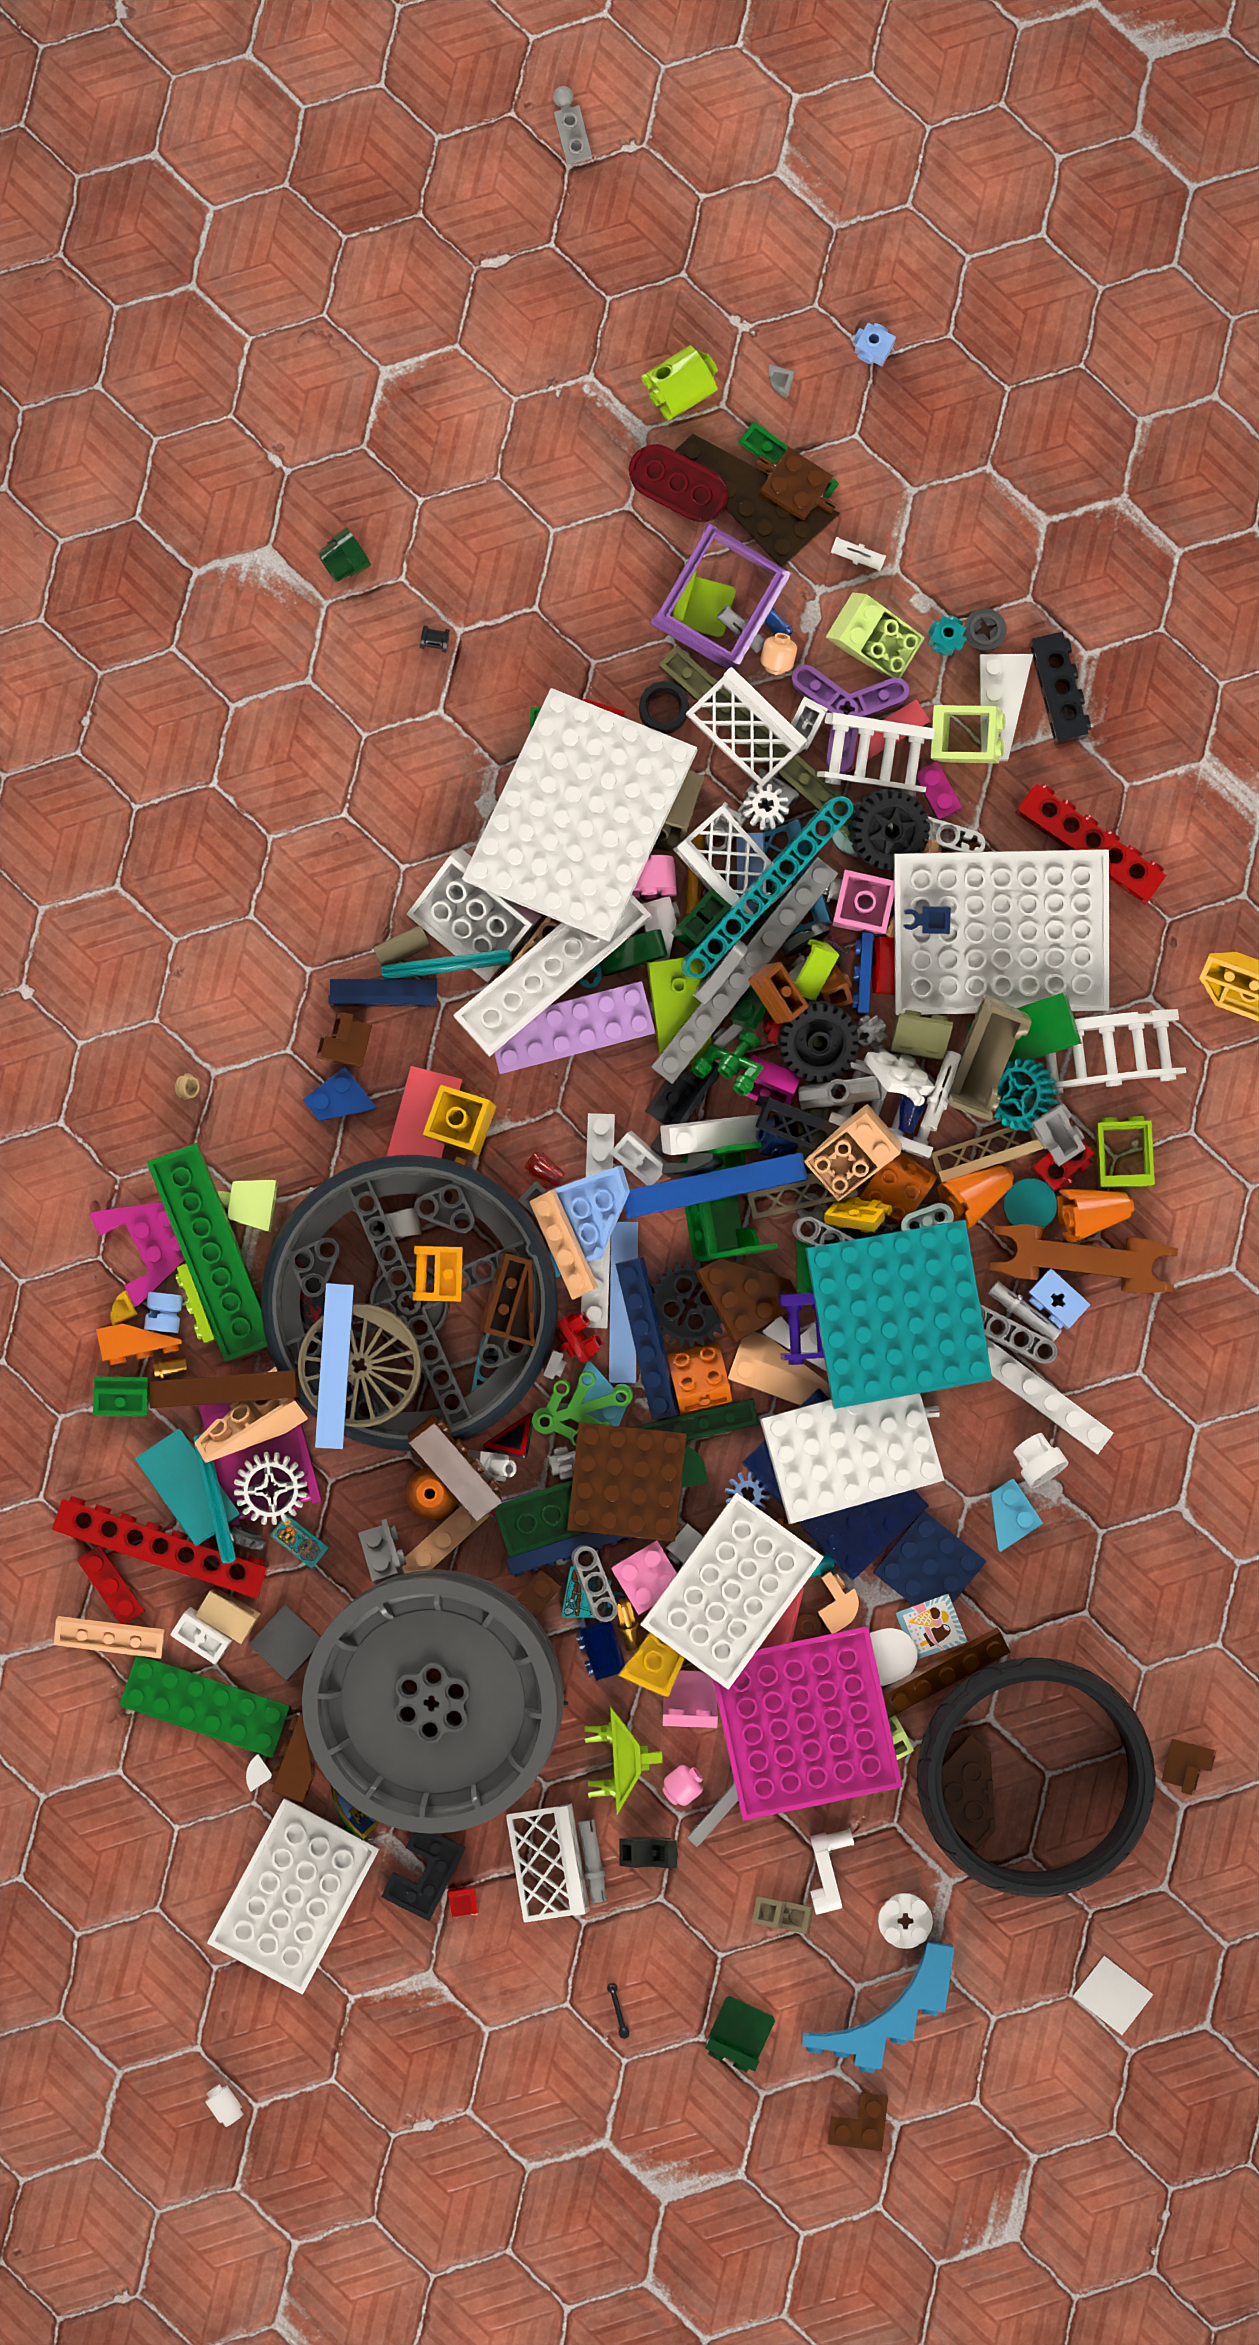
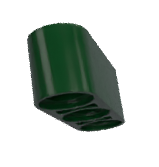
M661 929L627 938L600 962L603 976L618 974L668 956Z

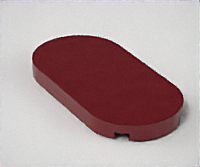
M660 444L647 445L639 449L631 458L629 476L634 488L655 502L696 522L714 520L726 508L728 502L727 485L723 478L711 469Z

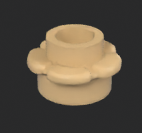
M189 1073L179 1076L175 1083L177 1096L179 1098L183 1097L184 1100L194 1098L200 1089L197 1078Z

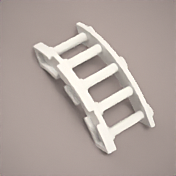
M1178 1009L1153 1010L1150 1013L1144 1014L1131 1012L1075 1019L1082 1044L1073 1046L1077 1079L1059 1082L1056 1052L1045 1056L1047 1070L1052 1072L1049 1078L1057 1081L1052 1086V1089L1058 1091L1055 1095L1063 1094V1089L1105 1082L1106 1087L1122 1085V1080L1160 1077L1161 1082L1176 1080L1177 1074L1186 1073V1067L1172 1068L1167 1027H1169V1022L1179 1020ZM1153 1024V1029H1156L1161 1069L1148 1070L1142 1031L1145 1025ZM1128 1026L1129 1030H1132L1137 1071L1118 1073L1113 1032H1115V1027ZM1099 1029V1034H1102L1107 1075L1087 1077L1082 1036H1085L1084 1031Z

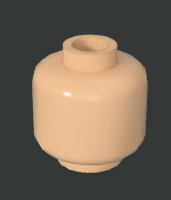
M777 633L775 636H770L764 641L760 662L765 667V670L771 674L783 675L793 668L797 645L790 640L791 638L787 634Z

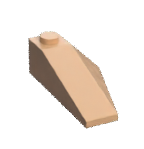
M753 1332L741 1339L728 1375V1380L802 1407L831 1400L829 1384L804 1364L788 1365V1360H782L781 1354L789 1352L773 1339L757 1332Z
M274 1367L273 1369H271V1370L268 1371V1372H278V1371H277L276 1367ZM296 1398L233 1402L230 1405L231 1410L224 1418L215 1420L194 1443L203 1460L207 1463L285 1434L307 1420L308 1417Z

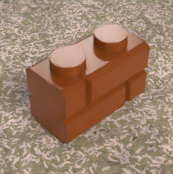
M781 962L764 965L748 979L776 1024L791 1022L809 1007L804 997H801L800 991Z

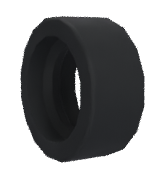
M661 681L653 683L644 690L640 697V719L648 728L668 734L681 728L687 719L686 713L689 711L687 695L681 687L672 682ZM657 693H670L679 702V713L671 722H657L649 714V701Z

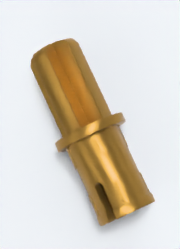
M620 1599L616 1603L619 1620L618 1630L622 1632L625 1649L629 1652H634L632 1641L636 1645V1649L642 1643L638 1632L639 1621L634 1617L631 1602Z

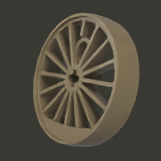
M358 1303L353 1304L352 1314L363 1318L364 1323L359 1352L351 1326L350 1339L354 1354L350 1350L348 1381L352 1383L354 1391L351 1396L346 1397V1401L352 1400L350 1418L345 1417V1426L361 1428L384 1423L399 1414L409 1404L420 1382L422 1358L413 1332L401 1318L385 1308ZM324 1315L306 1333L299 1350L297 1365L301 1388L310 1404L317 1411L319 1394L315 1396L309 1381L320 1378V1374L307 1377L306 1360L321 1362V1358L307 1356L312 1340L322 1346V1341L316 1338L315 1335L323 1326ZM369 1321L380 1328L364 1353L367 1324ZM383 1329L395 1336L368 1356ZM398 1339L411 1349L371 1360ZM410 1354L413 1355L414 1359L413 1371L373 1365ZM363 1358L365 1359L364 1365L367 1369L366 1371L360 1370L357 1373L354 1371L356 1366L353 1364V1361H359ZM372 1369L412 1375L413 1378L407 1391L372 1371ZM369 1374L404 1394L403 1399L398 1405L392 1406ZM365 1377L388 1406L389 1412L375 1417ZM360 1379L370 1419L354 1418Z

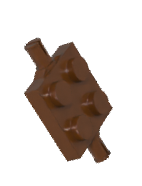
M789 447L783 457L775 464L762 455L755 465L768 472L767 481L761 488L760 493L802 521L817 506L825 509L830 514L837 506V504L824 497L826 487L832 480L833 475Z

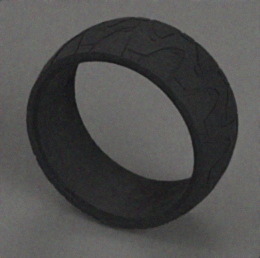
M1033 1657L1013 1659L997 1663L970 1676L959 1684L937 1708L927 1726L919 1750L917 1763L918 1797L923 1817L935 1842L946 1856L960 1870L967 1873L968 1876L985 1886L1011 1895L1043 1898L1061 1896L1076 1892L1081 1888H1086L1103 1879L1127 1858L1138 1843L1150 1818L1154 1802L1156 1780L1154 1757L1149 1739L1137 1714L1126 1699L1108 1682L1085 1668L1062 1660ZM1029 1681H1051L1073 1686L1095 1700L1105 1710L1117 1728L1125 1748L1128 1764V1785L1125 1801L1111 1831L1101 1843L1082 1858L1063 1867L1045 1871L1008 1869L991 1863L974 1853L962 1842L955 1832L945 1809L941 1788V1771L946 1747L952 1733L965 1714L991 1693L1009 1685Z

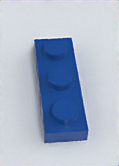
M863 932L861 939H856L855 955H860L859 966H854V982H858V992H853L852 1008H857V1015L869 1013L873 933Z

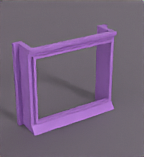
M707 523L702 531L701 539L662 607L654 615L650 624L728 670L730 667L734 669L740 665L792 573L710 523ZM713 539L774 576L731 652L669 616Z

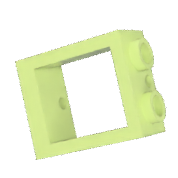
M934 705L933 728L935 733L931 745V759L949 763H999L1000 756H1003L1004 753L1001 730L1005 729V714H1002V710L997 706ZM950 715H989L987 752H948Z

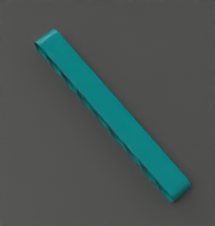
M844 796L831 798L821 807L684 958L681 968L686 977L698 979L710 972L851 816L853 805L850 799ZM835 802H840L844 807V812L841 816L836 815L833 811ZM818 821L823 822L826 826V832L823 836L817 834L815 830V825ZM800 841H804L808 845L809 849L805 856L798 852L797 846ZM783 860L790 864L791 870L788 875H784L780 871L779 866ZM765 880L770 881L773 886V891L769 895H766L761 888ZM747 900H751L755 905V911L751 915L744 911V903ZM730 919L737 924V931L733 935L726 930V923ZM712 939L719 943V951L716 954H712L708 950V943ZM693 959H697L701 963V971L698 974H694L690 970V963Z

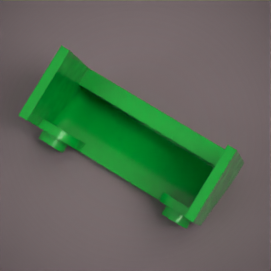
M761 1142L727 1145L699 1153L714 1154L724 1159V1165L714 1170L718 1171L746 1165L744 1151L761 1148ZM688 1155L682 1157L679 1163L687 1164ZM737 1196L685 1207L692 1254L697 1261H712L719 1258L749 1255L778 1248V1243L759 1245V1238L755 1230L750 1227L742 1228Z

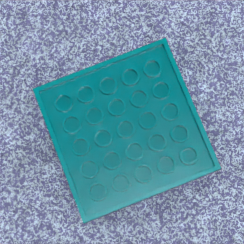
M965 1220L805 1248L833 1409L993 1380Z

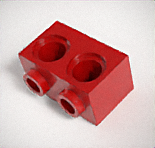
M1082 1141L1086 1149L1081 1152L1080 1159L1078 1161L1069 1159L1060 1165L1062 1174L1059 1179H1052L1048 1174L1049 1166L1057 1165L1053 1161L1050 1152L1042 1157L1031 1169L1053 1191L1057 1188L1063 1190L1073 1181L1070 1176L1077 1169L1082 1173L1093 1162L1090 1157L1094 1152Z

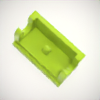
M810 939L808 944L812 946V951L794 983L800 991L801 997L816 1001L839 954L829 943Z

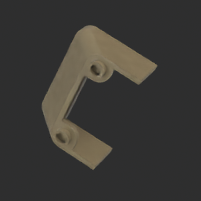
M984 995L960 1052L962 1058L948 1095L951 1107L992 1121L993 1115L991 1110L995 1111L1001 1099V1096L997 1094V1087L1017 1039H1020L1021 1035L1026 1036L1030 1029L1032 1021L1028 1014L996 998Z

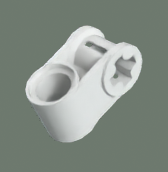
M724 802V808L742 827L747 817L741 816V814L729 808L728 804ZM722 814L714 820L713 832L728 833V821ZM732 827V833H737L736 830ZM706 835L705 838L706 850H708L709 835ZM720 836L723 838L724 844L721 847H714L712 845V851L725 852L727 850V836Z
M415 1208L385 1214L395 1237L404 1238L406 1236L422 1234L419 1216L415 1212ZM374 1221L370 1226V1231L374 1236H381L379 1231L373 1230V1227L378 1225V1221Z

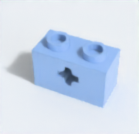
M1051 1268L1027 1292L1031 1297L1028 1301L1039 1311L1044 1308L1051 1315L1048 1319L1059 1329L1062 1327L1069 1329L1091 1305ZM1052 1295L1062 1296V1299L1060 1300V1302L1063 1304L1062 1307L1060 1305H1057L1055 1307L1052 1306Z

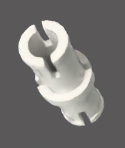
M836 537L831 553L853 560V564L861 563L878 571H881L886 555L864 548L865 545L863 544L858 546L839 537Z

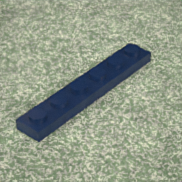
M644 1257L618 1262L615 1265L652 1420L677 1416L680 1414Z

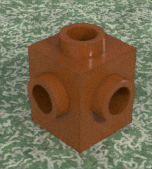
M837 964L833 966L816 1000L826 1001L827 1003L836 1004L838 1007H843L853 1002L849 990L852 984L846 972L842 974Z

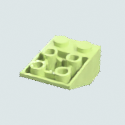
M852 592L825 638L844 652L891 679L902 677L925 637L867 594Z

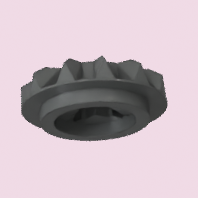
M986 608L976 610L970 614L964 625L966 627L964 633L971 647L980 651L994 650L1002 644L1007 632L1003 617L998 612ZM981 620L986 627H994L989 632V640L984 634L978 633L975 635L981 629Z
M238 1525L229 1527L231 1539L236 1544L260 1550L264 1548L267 1542L262 1538L263 1535L254 1530Z

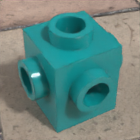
M943 615L939 622L934 620L927 633L931 636L928 645L932 646V650L943 656L947 654L951 657L955 649L958 651L962 649L967 639L964 636L966 627L962 626L963 622L951 615L947 618ZM946 630L952 633L953 636L946 637L943 631Z

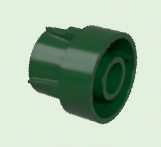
M347 527L334 535L332 540L327 542L328 545L317 553L335 582H339L348 576L358 575L371 566L363 549Z

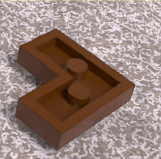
M861 2092L858 2119L831 2116L828 2145L882 2151L888 2095Z

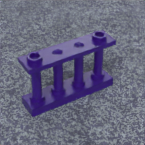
M813 1292L777 1294L778 1305L785 1306V1311H788L790 1353L781 1354V1359L788 1360V1365L805 1364L804 1359L824 1358ZM812 1304V1309H815L817 1351L801 1352L799 1310H802L801 1305Z

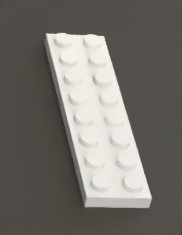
M631 895L610 942L562 922L456 1012L454 1018L490 1057L627 940V938L652 918L651 914Z

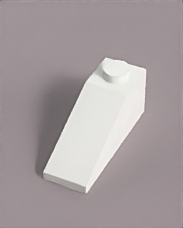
M670 896L642 903L643 907L652 917L643 925L645 932L661 929L668 956L655 961L670 958L674 938L671 932L676 928V918L680 917L677 902L671 903Z

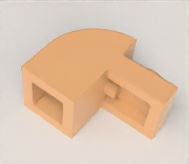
M829 1571L822 1575L821 1579L835 1600L819 1609L817 1613L829 1632L834 1634L853 1621L858 1611L859 1601L855 1589L852 1588L844 1593L842 1589L846 1585L837 1573L833 1576Z

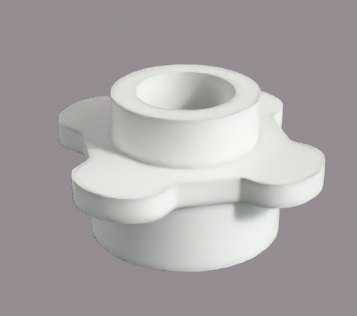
M834 878L823 892L824 895H828L827 902L830 899L838 900L842 879Z

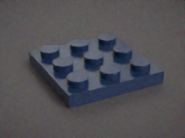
M923 1510L873 1573L913 1606L949 1594L953 1604L987 1561Z

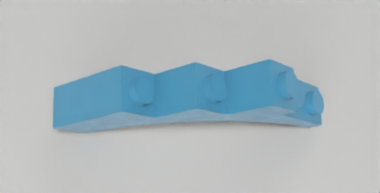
M926 1940L921 1961L911 1982L900 1997L886 2010L869 2021L846 2030L827 2033L803 2032L802 2046L807 2047L806 2051L822 2054L823 2050L834 2051V2056L849 2058L850 2054H854L853 2063L855 2066H859V2071L874 2073L875 2069L882 2070L886 2037H890V2042L906 2044L907 2040H914L918 2009H922L923 2014L938 2016V2012L945 2013L955 1947L953 1944Z

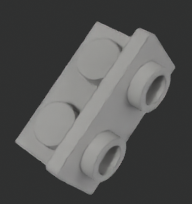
M387 1518L382 1520L383 1525L358 1533L374 1585L391 1577L404 1574L402 1566L407 1564L403 1550H397L395 1541L400 1540L396 1526H390Z

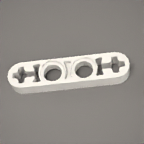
M929 816L926 819L930 823L929 839L935 840L944 849L954 852H982L985 848V839L979 832ZM890 823L886 827L892 832L893 825ZM951 829L955 833V840L952 843L943 842L940 838L942 830ZM960 832L965 834L964 840L971 841L972 837L977 838L980 848L976 847L974 851L969 850V845L963 842L961 843V848L957 847L956 844L960 839Z

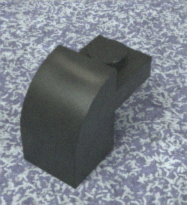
M665 1837L619 1839V1866L632 1868H677V1840H670V1838Z

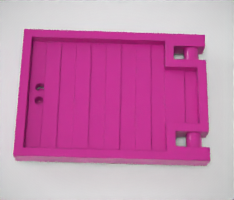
M232 1403L198 1405L205 1431L215 1420L224 1418L231 1410L230 1405ZM302 1423L285 1434L214 1460L219 1485L235 1507V1502L243 1498V1495H234V1490L242 1489V1486L234 1484V1480L244 1479V1477L238 1474V1470L243 1469L246 1472L249 1470L244 1464L246 1460L252 1466L255 1465L256 1462L253 1456L256 1454L259 1456L260 1461H264V1452L269 1453V1460H273L275 1452H279L280 1462L287 1455L290 1457L288 1466L294 1462L298 1463L297 1469L293 1472H304V1476L297 1480L306 1481L309 1490L304 1491L307 1494L306 1497H297V1500L302 1503L312 1500V1504L322 1502ZM272 1467L273 1477L276 1480L292 1481L291 1477L284 1470ZM264 1468L258 1470L251 1477L248 1487L260 1484L263 1481ZM268 1475V1485L262 1490L263 1492L267 1491L271 1501H273L272 1494L274 1489H278V1485L274 1486L270 1475ZM287 1490V1492L278 1495L277 1508L283 1506L290 1499L293 1490ZM249 1495L255 1505L269 1510L268 1501L264 1496ZM293 1505V1506H292L293 1509L300 1508V1507H297L296 1505ZM244 1508L237 1509L241 1516L231 1522L230 1526L241 1524L240 1520L248 1517L252 1521L251 1516L254 1511L251 1510L248 1514L244 1515L242 1512Z

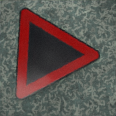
M527 1414L484 1443L483 1447L485 1450L522 1459L526 1458L533 1428V1414Z

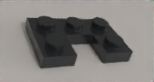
M413 1832L405 1848L428 1859L429 1862L418 1884L393 1872L381 1897L430 1921L466 1847L439 1833Z

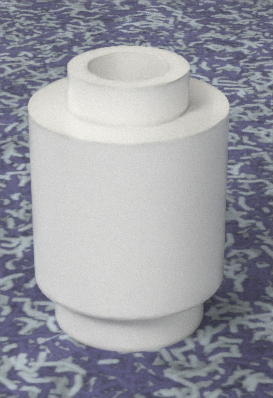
M219 2084L206 2093L209 2098L205 2100V2103L218 2122H223L225 2127L243 2116L242 2106L227 2085L222 2088Z

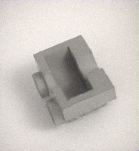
M1064 1104L1057 1105L1032 1122L1037 1138L1044 1149L1047 1148L1053 1161L1058 1166L1086 1149L1081 1141L1084 1139V1136L1076 1125L1071 1127L1069 1118L1072 1116Z

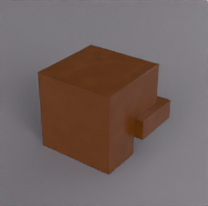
M345 1012L336 1014L331 1037L325 1036V1038H320L316 1058L354 1068L363 1067L372 1025L353 1021V1014Z
M1172 1739L1161 1781L1181 1786L1182 1793L1195 1795L1201 1769L1212 1771L1217 1750Z

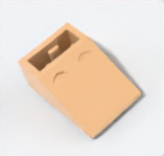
M867 1104L847 1119L804 1160V1163L839 1202L901 1154L902 1143Z

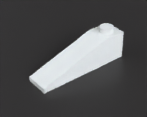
M760 1114L660 1126L662 1152L669 1155L707 1151L727 1145L757 1142L756 1135L759 1130L755 1125Z

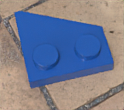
M345 1067L303 1099L319 1121L372 1111L377 1108Z

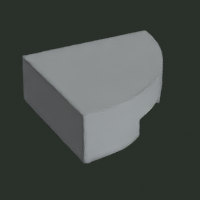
M770 364L768 375L772 388L780 396L788 398L795 371Z

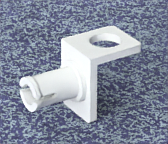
M468 1450L467 1452L473 1459L477 1458L485 1468L483 1473L489 1480L493 1477L496 1481L504 1482L507 1476L512 1477L516 1472V1464L514 1461L509 1460L508 1455Z

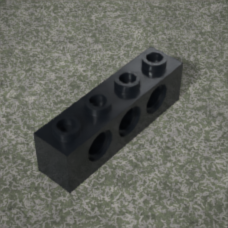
M1062 631L1031 639L1029 645L1033 654V661L1055 746L1085 739L1089 734L1088 730H1091V722L1088 714L1084 715L1082 705L1085 704L1082 689H1077L1075 679H1078L1076 664H1071L1069 654L1072 653L1069 638H1064ZM1050 657H1058L1062 662V666L1060 668H1053L1049 665L1048 659ZM1058 682L1065 683L1068 687V692L1065 694L1058 693L1055 690V684ZM1063 708L1072 709L1075 713V718L1065 719L1061 714V710Z

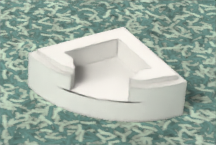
M260 1754L252 1759L247 1768L246 1780L250 1791L265 1783L272 1776V1772Z

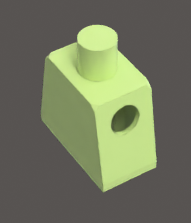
M276 1180L233 1181L231 1192L217 1191L223 1207L229 1208L227 1215L229 1220L265 1232H271L278 1187Z

